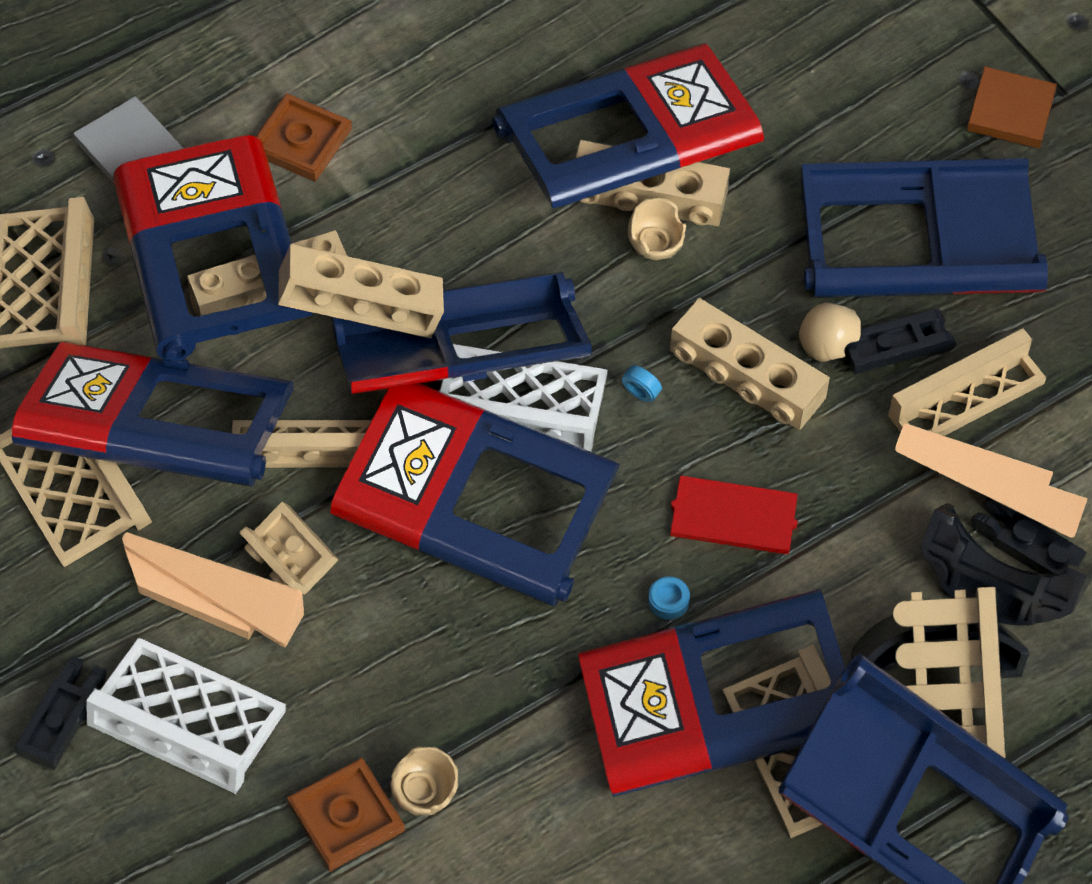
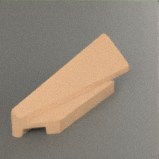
M904 423L895 446L896 452L1065 536L1075 537L1088 498L1049 486L1053 474L1052 471Z
M128 532L122 538L124 551L133 572L138 592L144 596L246 639H250L254 630L283 647L287 646L304 616L302 592L298 589Z

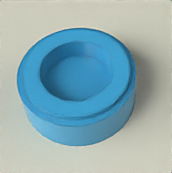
M631 365L621 378L627 391L644 402H653L662 390L658 379L640 366Z
M675 577L657 579L649 589L648 605L650 610L662 619L671 620L679 618L688 609L689 589L682 580Z

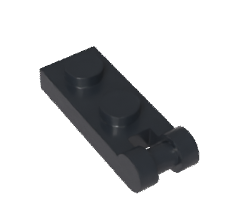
M933 309L861 329L859 340L847 344L844 353L855 375L934 352L936 354L947 353L956 346V341L950 331H946L944 327L946 320L941 310ZM922 331L929 332L931 335L924 336Z

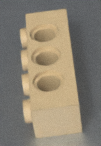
M581 140L576 158L613 146ZM697 162L580 201L586 204L596 203L617 207L623 211H632L644 199L659 197L677 206L680 220L690 221L697 225L719 227L728 191L730 168Z
M336 230L292 243L347 256ZM255 255L187 275L190 300L197 317L262 302L267 297Z
M290 244L279 269L278 305L432 338L444 313L443 278Z
M701 298L696 300L672 328L670 351L680 361L696 366L704 371L711 380L730 387L738 392L745 401L764 408L783 424H789L800 431L826 399L830 380L829 376ZM710 345H715L719 348L710 347ZM742 365H748L752 368H745ZM774 385H781L785 388H777Z

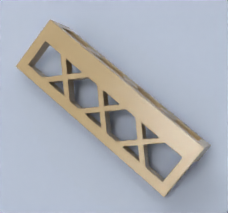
M1022 328L897 392L892 396L888 417L900 432L904 423L909 424V421L917 417L934 421L933 427L928 431L945 436L1045 384L1046 376L1028 355L1032 342L1031 337ZM1019 364L1030 377L1023 382L1005 379L1006 372ZM981 384L999 387L997 395L990 399L974 396L973 392L974 388ZM948 401L966 404L965 412L957 416L941 412L942 404Z
M233 420L232 433H246L253 420ZM278 420L261 455L266 456V468L348 467L372 420Z

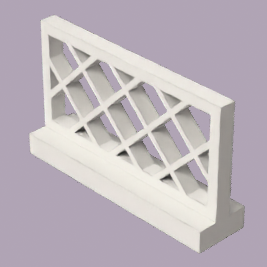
M453 344L459 358L501 353ZM556 361L514 368L518 373L505 380L497 371L487 372V376L495 384L482 391L472 381L463 382L462 377L443 379L440 389L443 393L592 452L595 428L607 379V369ZM547 373L552 374L557 380L542 386L535 376ZM581 379L597 382L595 387L583 393L574 383ZM526 381L534 391L519 397L512 387ZM464 386L471 393V396L466 397L449 393ZM565 388L573 398L559 404L551 394ZM503 392L511 402L502 403L488 399ZM542 399L550 409L532 408L527 405ZM581 405L589 414V417L568 414L567 411Z
M141 638L136 640L102 689L98 690L95 688L86 700L88 726L235 794L244 782L245 771L286 711V704ZM143 654L156 660L159 668L137 673L134 664ZM187 674L194 678L196 685L174 690L170 677ZM159 679L164 680L167 692L144 696L141 683ZM134 685L138 698L122 701L112 695L116 689ZM221 690L231 695L233 702L211 707L207 697L208 693ZM200 695L204 709L187 713L181 712L178 700ZM171 702L175 713L174 716L159 718L150 714L148 707ZM259 707L270 712L266 720L248 724L244 710ZM237 712L241 726L219 731L215 717ZM208 719L212 732L195 735L187 730L186 724ZM245 736L248 747L241 756L226 749L223 741Z

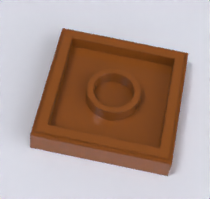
M984 66L967 131L1040 149L1057 84Z
M286 93L256 137L263 143L268 162L316 182L352 130V121Z
M363 758L287 797L290 808L329 872L405 831L404 823Z

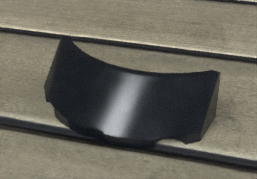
M946 503L934 510L920 547L925 560H929L934 572L940 579V586L953 599H955V590H965L966 598H976V590L978 588L995 587L997 622L1007 625H1034L1060 619L1074 612L1092 580L1091 565L1080 569L1070 564L1062 574H1041L1018 569L998 560L983 549L961 523L954 509L955 506Z
M893 615L881 620L871 627L852 648V659L862 654L883 670L895 669L897 665L895 650L905 643H914L913 627L898 625ZM997 623L1001 678L1022 677L1029 656V650L1016 635ZM967 624L968 640H979L978 624ZM956 625L924 626L925 642L957 641Z

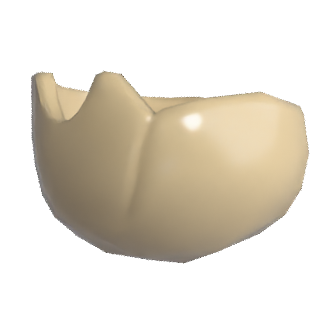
M657 197L644 199L635 206L628 222V238L639 255H643L646 259L657 261L671 258L682 248L686 224H683L679 219L678 208L674 203Z
M825 302L815 306L807 313L800 327L799 341L807 356L820 362L845 357L844 349L846 345L859 340L861 336V322L855 310L835 303Z
M437 747L413 748L396 765L391 775V793L401 808L413 815H433L441 811L452 800L458 788V769L450 755Z

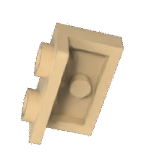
M281 502L255 530L245 526L239 532L248 542L244 547L246 551L261 564L265 561L273 569L269 575L274 582L298 589L304 595L339 560L296 512L284 502Z

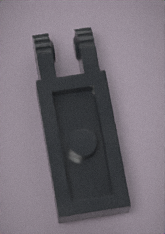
M989 497L983 502L985 510L1005 523V527L1002 529L995 519L988 517L983 512L974 514L970 519L971 527L978 533H981L982 536L994 542L995 547L1037 573L1062 574L1070 564L1079 568L1087 554L1085 550L1041 523Z
M72 656L60 676L54 678L15 745L16 755L55 770L87 714L86 700L95 688L100 690L101 686H103L107 669L96 665L82 688L74 684L82 672L84 660Z

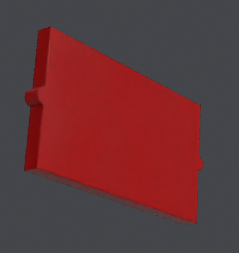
M680 475L676 500L671 502V509L674 511L670 536L789 555L792 530L796 529L798 521L794 519L798 494Z

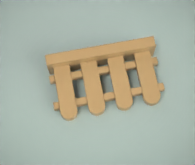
M995 587L978 588L976 590V598H966L965 590H955V599L922 600V592H911V601L898 603L893 611V618L898 625L913 627L914 643L901 645L895 655L896 662L900 667L915 669L916 685L906 687L938 710L961 709V727L1005 758ZM967 624H978L979 640H968ZM956 625L957 641L925 642L924 626ZM970 666H980L981 682L971 683ZM959 667L960 683L927 685L926 668ZM983 708L984 725H973L972 709Z

